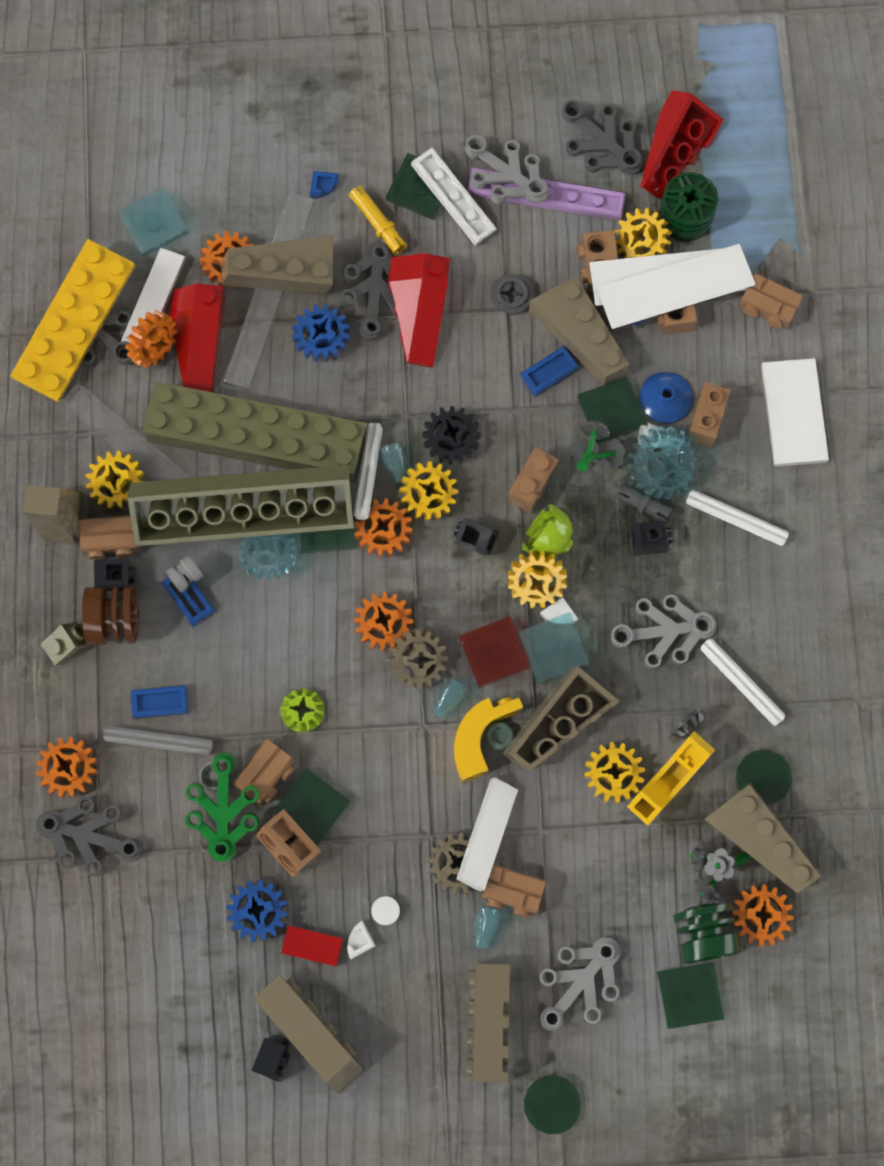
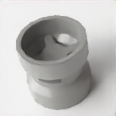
M188 555L180 559V564L176 567L171 566L165 571L181 593L188 588L192 581H198L203 577L201 571Z
M209 762L201 768L199 779L206 790L211 793H217V773L212 768V762ZM218 763L219 767L225 770L224 766Z

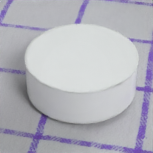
M384 896L378 898L373 903L371 913L378 924L388 926L397 921L400 915V908L396 900Z

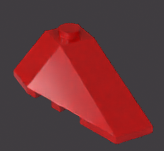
M672 90L659 114L640 187L656 199H661L665 187L670 180L679 175L687 165H692L696 160L695 156L702 148H707L713 142L724 119L693 94Z
M421 253L392 257L390 259L388 286L393 295L395 316L398 317L401 330L400 338L406 363L430 368L434 365L448 284L450 258Z
M195 283L173 291L170 317H172L171 320L176 322V325L173 327L177 330L174 339L176 340L175 346L183 387L212 392L226 303L223 286Z

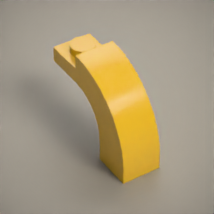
M511 696L496 702L497 706L494 708L490 698H487L476 704L465 715L458 727L454 743V760L462 784L488 774V767L480 748L481 738L492 724L523 712L520 698L513 700Z
M694 731L627 807L645 824L649 825L699 770L715 749Z

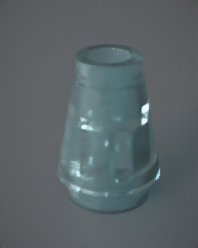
M397 442L380 448V458L393 480V484L401 483L402 477H408L406 472L408 470L405 448H402L401 442Z
M449 677L447 682L442 684L432 712L445 720L467 697L465 693L468 688Z
M479 906L478 912H475L474 947L490 949V945L502 921L500 910Z

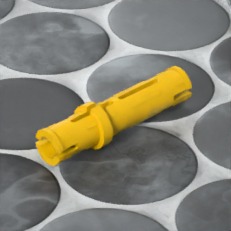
M363 186L357 187L359 192L354 188L349 193V197L374 227L376 236L384 240L393 255H399V252L402 253L407 248V243L403 241L395 230L394 223L387 220L366 193Z

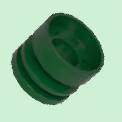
M689 172L677 175L666 185L659 213L662 214L661 219L669 222L664 228L672 231V234L669 236L673 239L684 242L695 241L703 237L711 228L719 201L717 189L712 181L704 175Z
M713 902L700 904L673 915L674 923H688V926L676 929V933L679 935H690L691 940L679 945L683 964L708 961L742 953L738 933L724 932V927L735 923V918H721V915L733 911L731 903L719 904Z

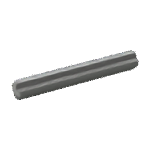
M106 726L103 738L107 742L208 756L213 751V741L208 739Z

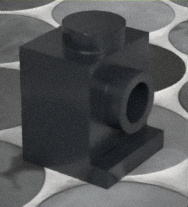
M463 518V521H460L455 528L454 537L456 539L454 544L479 554L490 556L500 530L469 518ZM475 531H478L480 533L478 541H475L473 539V533Z
M665 521L633 522L631 537L634 556L667 552L668 544H672L673 538L671 527L666 528ZM656 532L658 538L651 539L648 536V533Z
M128 558L95 559V587H105L106 591H113L115 586H120L121 590H124L126 586H131V583H136V568L131 567ZM115 574H122L120 580H113Z
M274 1034L272 1039L264 1038L251 1071L280 1082L282 1076L277 1073L279 1069L284 1071L288 1063L290 1054L286 1053L289 1041Z

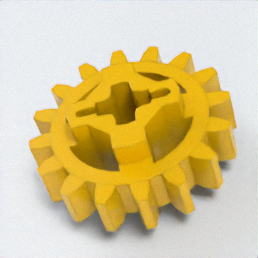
M636 208L635 215L627 212L626 217L628 220L626 222L619 220L622 228L614 232L620 235V239L616 240V245L621 246L617 251L618 254L625 255L624 259L659 255V253L667 254L664 246L671 245V241L667 240L666 236L672 234V231L664 227L669 222L661 219L662 214L658 212L653 213V210L646 208L644 213L641 209ZM643 221L640 225H635L637 222ZM642 233L646 237L644 241L640 238ZM651 249L648 253L643 254L645 250Z
M108 451L106 452V459L103 460L100 456H97L96 458L99 463L97 465H89L93 472L85 475L91 481L85 486L88 490L93 491L90 497L93 500L98 499L97 503L101 507L107 503L108 508L113 510L115 504H117L123 510L125 507L124 503L128 502L129 490L126 493L125 491L130 483L143 482L139 479L143 478L145 473L138 470L141 467L138 461L132 463L133 457L130 454L123 458V453L117 451L116 456L113 457ZM118 464L125 465L130 470H120ZM115 474L120 478L117 479L116 487L111 483L114 481ZM101 491H111L113 497H108L102 494Z
M428 461L425 468H423L421 463H417L415 465L416 471L412 468L406 471L410 478L402 477L401 479L405 486L400 487L398 492L405 494V497L400 502L408 503L407 513L412 510L416 511L414 517L416 519L423 514L425 521H429L431 515L438 520L441 518L440 511L447 514L450 512L447 505L453 506L456 504V500L451 498V496L458 494L457 489H452V485L457 481L456 479L449 480L450 470L444 473L441 471L442 464L433 468L432 462ZM430 474L425 480L415 479L420 475ZM440 480L442 481V483H443V485H444V487H445V490H443V489L441 488V485H440V482H439ZM427 486L431 487L430 492L433 493L429 497L425 495V488ZM411 492L415 493L418 500L417 503L413 499ZM432 502L441 504L436 508H427Z
M530 550L529 557L527 558L523 554L519 555L520 563L512 561L513 570H508V579H510L508 580V589H513V598L520 596L521 605L528 601L530 602V608H534L536 603H539L541 608H545L546 601L555 604L554 596L562 598V589L567 588V580L565 579L567 578L566 569H562L563 562L561 560L555 562V554L552 553L545 557L544 550H541L539 555H535L534 551ZM524 571L525 576H523L522 581L519 582V577L521 573ZM553 577H556L555 582L551 587L550 582L553 581Z
M610 742L609 749L607 750L603 745L599 746L600 754L591 752L590 757L594 761H586L585 767L591 770L584 773V778L591 779L587 784L588 789L596 788L594 797L603 794L605 803L608 802L610 797H613L615 804H618L621 796L628 801L630 800V791L634 794L639 792L635 784L644 783V779L638 776L645 772V768L638 767L642 758L634 759L635 749L632 748L627 752L625 751L624 743L618 749L615 748L614 742ZM607 756V764L604 767L596 768L599 761ZM619 756L625 758L630 765H625L620 761ZM612 767H615L616 771L621 772L617 779H613V775L608 774ZM633 777L630 785L622 790V781ZM599 781H604L608 784L610 790L604 788Z

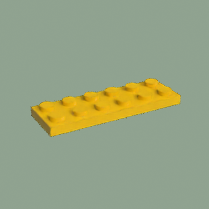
M87 239L12 371L11 379L59 403L134 270L135 263Z

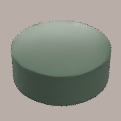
M504 722L492 724L486 732L487 744L496 751L505 750L514 738L512 728Z

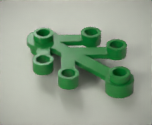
M229 752L219 753L212 761V768L217 773V805L204 792V788L200 783H191L185 791L186 797L189 800L197 801L217 822L216 833L203 820L204 817L200 811L192 810L185 817L186 825L191 829H197L209 842V854L214 860L219 862L229 861L236 853V842L248 831L255 830L259 825V817L255 813L250 812L245 814L241 824L228 834L229 821L249 803H254L260 796L257 786L248 785L243 789L241 796L229 806V774L236 767V759ZM219 761H225L228 764V768L225 770L221 769L218 765ZM196 787L199 790V796H193L190 793V789ZM246 790H253L255 798H248ZM196 815L199 819V823H192L190 821V816ZM246 818H253L255 825L248 826L245 821ZM217 845H225L226 852H219L217 849Z

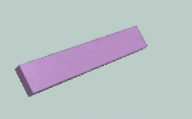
M472 168L471 175L475 171H482L484 173H492L496 171ZM470 175L467 192L471 196L491 199V190L496 185H502L505 188L519 186L515 183H487L484 188L475 189L471 185ZM544 180L549 188V195L545 201L532 203L525 197L506 198L505 200L506 202L621 220L626 193Z

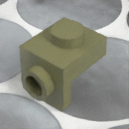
M77 622L61 624L40 643L54 666L63 664L78 649L89 646L85 641L83 627Z

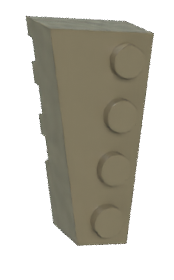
M333 235L230 248L222 259V285L326 295L333 285Z
M576 276L530 300L529 313L534 318H537L544 325V328L551 335L553 334L603 387L627 375L630 364Z
M27 485L23 514L44 541L76 544L77 536H80L79 521L84 492Z
M578 666L569 667L502 754L523 771H531L620 701Z
M751 783L705 817L708 823L795 892H801L821 877L819 870Z
M475 964V970H469V987L475 988L474 999H469L468 1017H474V1028H468L467 1046H473V1058H467V1076H472V1082L508 1083L510 965Z
M278 975L254 997V1000L322 1079L339 1094L364 1071L353 1057L356 1052L346 1041L339 1042L335 1037L338 1031L327 1019L322 1022L316 1016L319 1010L309 999L304 1002L300 998L298 993L302 990L291 978L285 981Z

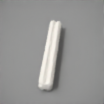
M369 423L367 426L353 515L357 520H367L369 517L383 431L379 423Z
M691 490L686 499L688 505L780 546H783L788 538V531L696 490Z
M708 639L701 646V651L772 725L777 726L784 720L786 716L779 707L713 639Z

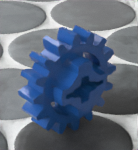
M316 304L312 312L306 308L304 309V317L297 315L296 320L299 325L292 326L293 332L296 333L292 335L293 342L298 343L296 345L298 352L304 350V358L307 359L313 355L314 362H318L319 357H323L325 362H328L329 355L338 358L337 350H346L343 342L350 341L349 334H347L350 331L349 324H344L346 322L344 315L338 317L337 308L330 312L328 305L325 304L323 310H319ZM334 325H336L339 330L338 336H336V333L333 332ZM304 330L309 335L308 342L303 337Z
M250 880L248 881L247 889L240 885L237 887L240 892L238 896L234 894L229 896L234 901V904L226 905V909L232 911L233 914L226 918L227 921H235L231 928L232 931L242 930L240 938L244 939L249 934L251 942L255 943L257 936H260L265 942L267 941L268 933L274 937L277 936L275 930L277 926L284 928L285 925L280 919L281 917H288V913L282 911V908L287 906L288 903L287 901H279V898L283 895L281 890L273 893L274 884L270 883L265 888L263 880H259L257 886H254ZM258 892L269 895L273 901L265 902L261 900ZM247 896V904L244 908L239 909L242 900ZM255 902L261 908H264V911L260 912V922L254 914H250V911L254 910ZM276 912L274 920L267 927L266 921L268 917ZM241 921H252L256 930L245 927Z

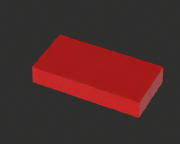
M288 925L281 954L337 967L343 938Z

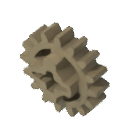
M413 629L412 635L404 631V639L395 638L396 648L389 647L388 649L393 653V657L387 658V662H391L394 665L389 669V672L393 674L398 673L395 680L400 683L404 681L405 687L411 688L414 685V688L419 690L422 688V683L427 687H431L432 678L438 681L441 679L437 674L438 671H446V668L441 665L442 661L448 660L447 656L441 655V652L446 647L444 645H437L440 638L438 636L430 638V631L424 630L422 635L419 629ZM426 644L429 645V647L432 650V653H429L426 650ZM418 655L426 657V659L418 660L416 663L409 661V659H414ZM402 665H405L407 668H409V674H411V676H409L404 671Z
M451 833L448 834L447 842L438 839L440 848L432 847L430 851L435 857L427 859V863L434 865L433 868L428 870V873L436 874L437 876L433 883L436 885L442 882V891L445 892L450 887L452 888L453 895H456L458 889L461 888L464 894H468V885L463 882L455 883L447 880L452 876H458L460 869L455 868L453 870L451 868L453 865L451 855L453 858L461 860L464 858L466 850L464 852L455 851L452 846L459 845L467 848L470 838L467 841L463 840V833L459 834L458 839H454ZM443 853L447 862L446 866L440 871L439 859Z

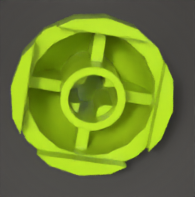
M549 504L550 510L547 512L543 509L529 527L526 535L531 537L528 544L523 541L522 550L528 554L530 550H533L535 555H539L540 551L544 550L545 557L553 553L556 558L561 553L566 554L573 544L571 539L573 529L569 517L556 506Z

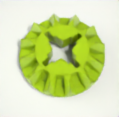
M307 688L294 689L284 697L280 706L281 718L291 730L309 732L318 727L322 722L325 713L324 703L320 696ZM303 699H305L306 708L314 712H306L304 717H302V721H300L299 713L291 708L300 707Z

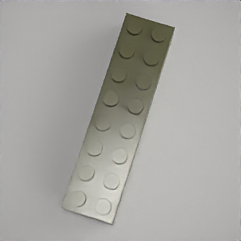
M157 381L154 383L142 430L147 442L287 470L349 465L350 482L356 483L367 431L366 423Z
M349 465L130 483L127 497L135 546L354 528Z

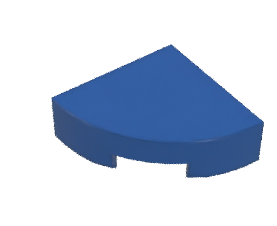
M313 171L310 199H317L330 194L339 182V174Z

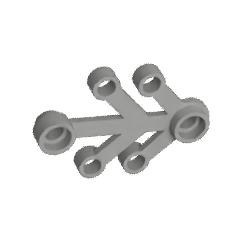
M472 135L467 138L465 145L466 154L471 159L483 160L498 171L492 173L475 171L471 175V185L473 188L482 189L487 183H515L519 186L505 188L502 185L494 186L491 190V200L500 204L505 202L506 198L525 197L529 202L541 203L549 195V188L546 182L539 177L540 158L537 155L529 154L524 159V168L529 172V179L521 174L518 156L520 145L517 141L509 140L504 145V154L508 157L509 163L507 165L486 150V140L482 136Z
M670 594L663 599V609L670 613L675 611L687 621L676 623L652 606L650 600L642 598L636 603V613L640 616H648L660 626L631 630L627 625H617L613 628L610 639L614 646L625 648L630 645L631 641L663 637L655 649L649 652L644 659L647 668L656 669L660 666L662 656L676 637L680 634L690 633L681 648H676L671 655L674 664L684 665L689 658L690 651L698 640L710 638L715 633L717 627L715 618L707 612L694 613L680 603L677 596ZM672 599L675 601L676 606L670 608L666 605V601ZM645 603L648 605L649 610L641 611L639 605ZM704 622L707 625V629L700 630L697 624ZM619 633L624 634L626 641L619 642L616 635ZM681 652L685 655V659L679 661L676 659L675 654ZM655 656L658 659V663L655 665L650 664L648 657Z
M601 938L594 943L592 948L572 949L570 947H562L558 951L557 958L562 964H570L573 960L592 959V961L585 969L564 971L545 969L540 973L539 981L546 987L552 986L554 983L575 981L554 1007L546 1008L541 1013L540 1023L544 1029L554 1031L561 1027L564 1012L583 989L586 1008L583 1014L584 1020L589 1024H595L600 1021L601 1012L597 1008L594 975L602 967L604 987L601 991L602 997L608 1002L615 1001L619 997V989L615 985L613 964L620 957V948L616 941L611 938ZM602 947H609L611 949L610 957L602 956ZM568 950L571 953L569 961L562 960V951ZM549 972L553 975L551 983L543 981L542 976L544 973ZM608 987L615 990L614 998L606 997L605 990ZM589 1010L597 1012L598 1016L595 1021H590L587 1018ZM550 1013L557 1016V1022L553 1025L549 1024L546 1020L547 1015Z

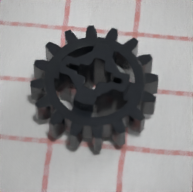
M450 406L449 412H445L443 407H441L440 415L438 416L431 413L432 422L425 421L424 427L427 430L422 432V438L428 439L424 442L425 449L431 448L430 456L439 455V463H442L446 458L449 465H453L454 459H458L460 463H463L464 455L469 458L473 457L471 448L478 450L479 443L475 440L481 439V433L476 431L479 429V423H471L473 421V414L465 416L464 408H461L459 412H455L454 406ZM441 423V430L434 435L436 427ZM447 428L453 435H456V443L450 435L447 436ZM470 435L467 444L462 448V441Z

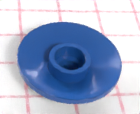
M660 372L650 376L643 383L639 394V401L643 412L650 419L658 423L669 424L677 422L687 415L692 406L693 395L689 384L681 376L671 372ZM664 391H669L672 394V397L665 398L663 397L662 393Z

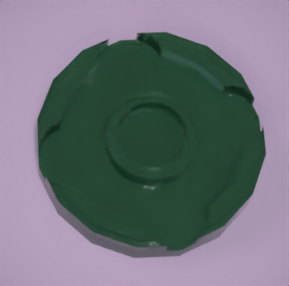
M762 749L753 751L742 759L737 767L735 779L739 791L751 783L765 803L771 805L783 799L788 793L792 783V773L784 757L770 750Z
M557 1075L544 1076L535 1080L527 1089L524 1097V1112L529 1123L537 1130L546 1134H560L569 1130L579 1118L581 1097L576 1087L568 1079Z

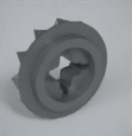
M506 274L499 277L491 288L492 304L497 307L499 312H505L509 316L515 313L521 314L523 310L529 308V302L533 298V290L527 279L517 274ZM511 286H514L515 294L519 295V297H515L514 301L510 303L508 296L504 294H509Z
M703 709L700 711L693 710L670 730L672 734L669 736V739L673 743H678L705 721L707 713Z

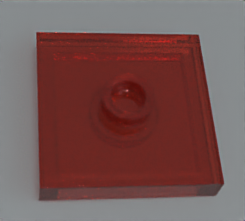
M510 616L458 636L478 688L530 669L529 662Z

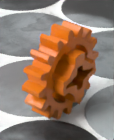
M225 231L224 237H220L216 233L214 234L215 241L207 239L208 248H201V253L204 256L200 258L201 266H204L202 271L204 275H209L208 278L211 283L218 280V285L223 286L222 273L217 270L222 271V259L228 249L235 248L234 246L245 247L254 245L249 244L247 236L240 239L239 232H235L233 236H230L229 232Z
M154 310L153 314L146 312L145 319L138 318L139 324L137 327H131L133 331L131 335L127 336L130 343L125 346L129 350L127 356L131 358V361L140 367L149 368L150 364L156 366L159 358L161 360L165 359V352H171L170 347L176 341L172 338L177 333V330L173 328L176 322L171 320L172 317L164 312Z
M385 498L383 504L379 505V502L375 499L374 506L370 507L367 520L354 522V528L360 530L354 533L355 539H362L359 543L361 549L368 546V555L377 551L378 558H382L383 552H387L391 558L393 557V550L396 549L400 553L403 552L402 543L409 545L410 540L406 535H412L413 529L406 526L412 524L411 517L404 518L407 515V509L404 508L399 511V502L396 501L391 506L388 499ZM380 512H387V513H390V514H389V515L380 514ZM370 520L372 527L368 530V533H365L366 523ZM401 523V533L399 537H397L395 529L398 527V524ZM379 525H382L383 527L388 526V531H387V532H385L384 530H380V531H379L378 526H379ZM377 542H385V543H387V544L381 545V544H376V543H377Z
M383 591L382 598H378L373 593L371 602L366 599L362 600L364 609L356 608V613L360 617L354 618V624L361 625L355 629L356 635L363 634L361 643L364 644L370 641L371 650H374L376 645L380 646L381 652L385 651L386 646L395 648V638L403 640L404 631L411 634V630L407 627L413 626L414 622L407 617L412 615V610H404L406 601L402 600L398 603L397 594H394L390 599L387 598L386 591ZM383 605L391 606L395 608V610L391 611L387 608H384ZM373 609L374 614L372 618L365 622L368 613ZM379 612H381L385 620H388V632L380 623ZM402 622L400 630L394 635L393 630L395 626ZM377 633L382 635L384 639L376 638L371 634Z
M61 737L58 738V745L56 746L51 742L47 743L50 750L48 752L41 750L40 754L44 759L43 761H36V764L42 767V770L36 772V776L44 777L40 785L44 788L50 785L48 792L52 795L58 790L60 798H64L66 792L72 798H75L76 790L78 789L85 793L84 785L86 783L94 784L90 779V775L98 774V771L92 768V765L98 763L97 759L89 758L93 750L91 748L83 750L85 743L82 740L75 745L73 737H69L67 743ZM74 750L77 753L74 752L71 755H66L62 751ZM54 759L53 768L49 770L50 762ZM61 759L70 764V772L73 776L64 771ZM85 765L84 773L80 777L81 767ZM67 780L71 782V785L63 786L56 783Z
M763 884L760 891H758L753 885L750 887V895L742 891L740 896L743 900H734L733 904L738 907V910L730 913V915L737 917V921L732 924V927L739 926L741 928L738 935L741 937L746 934L748 936L747 944L757 940L758 947H763L764 941H767L769 946L775 945L774 937L782 941L785 938L781 932L791 931V928L786 923L794 920L793 916L787 915V911L793 907L792 905H784L783 901H785L786 895L780 897L776 895L778 888L775 887L768 892L767 885ZM757 897L756 906L745 909L747 903ZM770 900L777 905L779 911H775L770 905ZM761 909H763L765 915H768V919L764 920L763 923H761V918L756 917V913L760 912ZM745 921H749L753 925L754 932L747 927ZM772 923H779L777 929L767 935L768 927Z

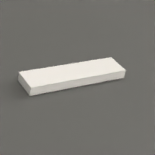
M433 147L411 162L414 170L475 246L496 231L497 228Z
M160 248L121 342L127 341L130 343L127 336L131 335L133 331L131 327H137L139 324L138 318L145 319L146 312L153 314L154 310L159 312L165 311L186 261L185 256Z
M495 777L490 779L456 878L478 891H483L486 888L518 789Z

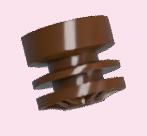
M133 585L126 586L123 595L120 586H115L111 599L108 598L105 587H86L84 589L82 621L87 645H106L110 632H113L117 644H122L124 633L128 644L136 643L138 628L140 627V607Z

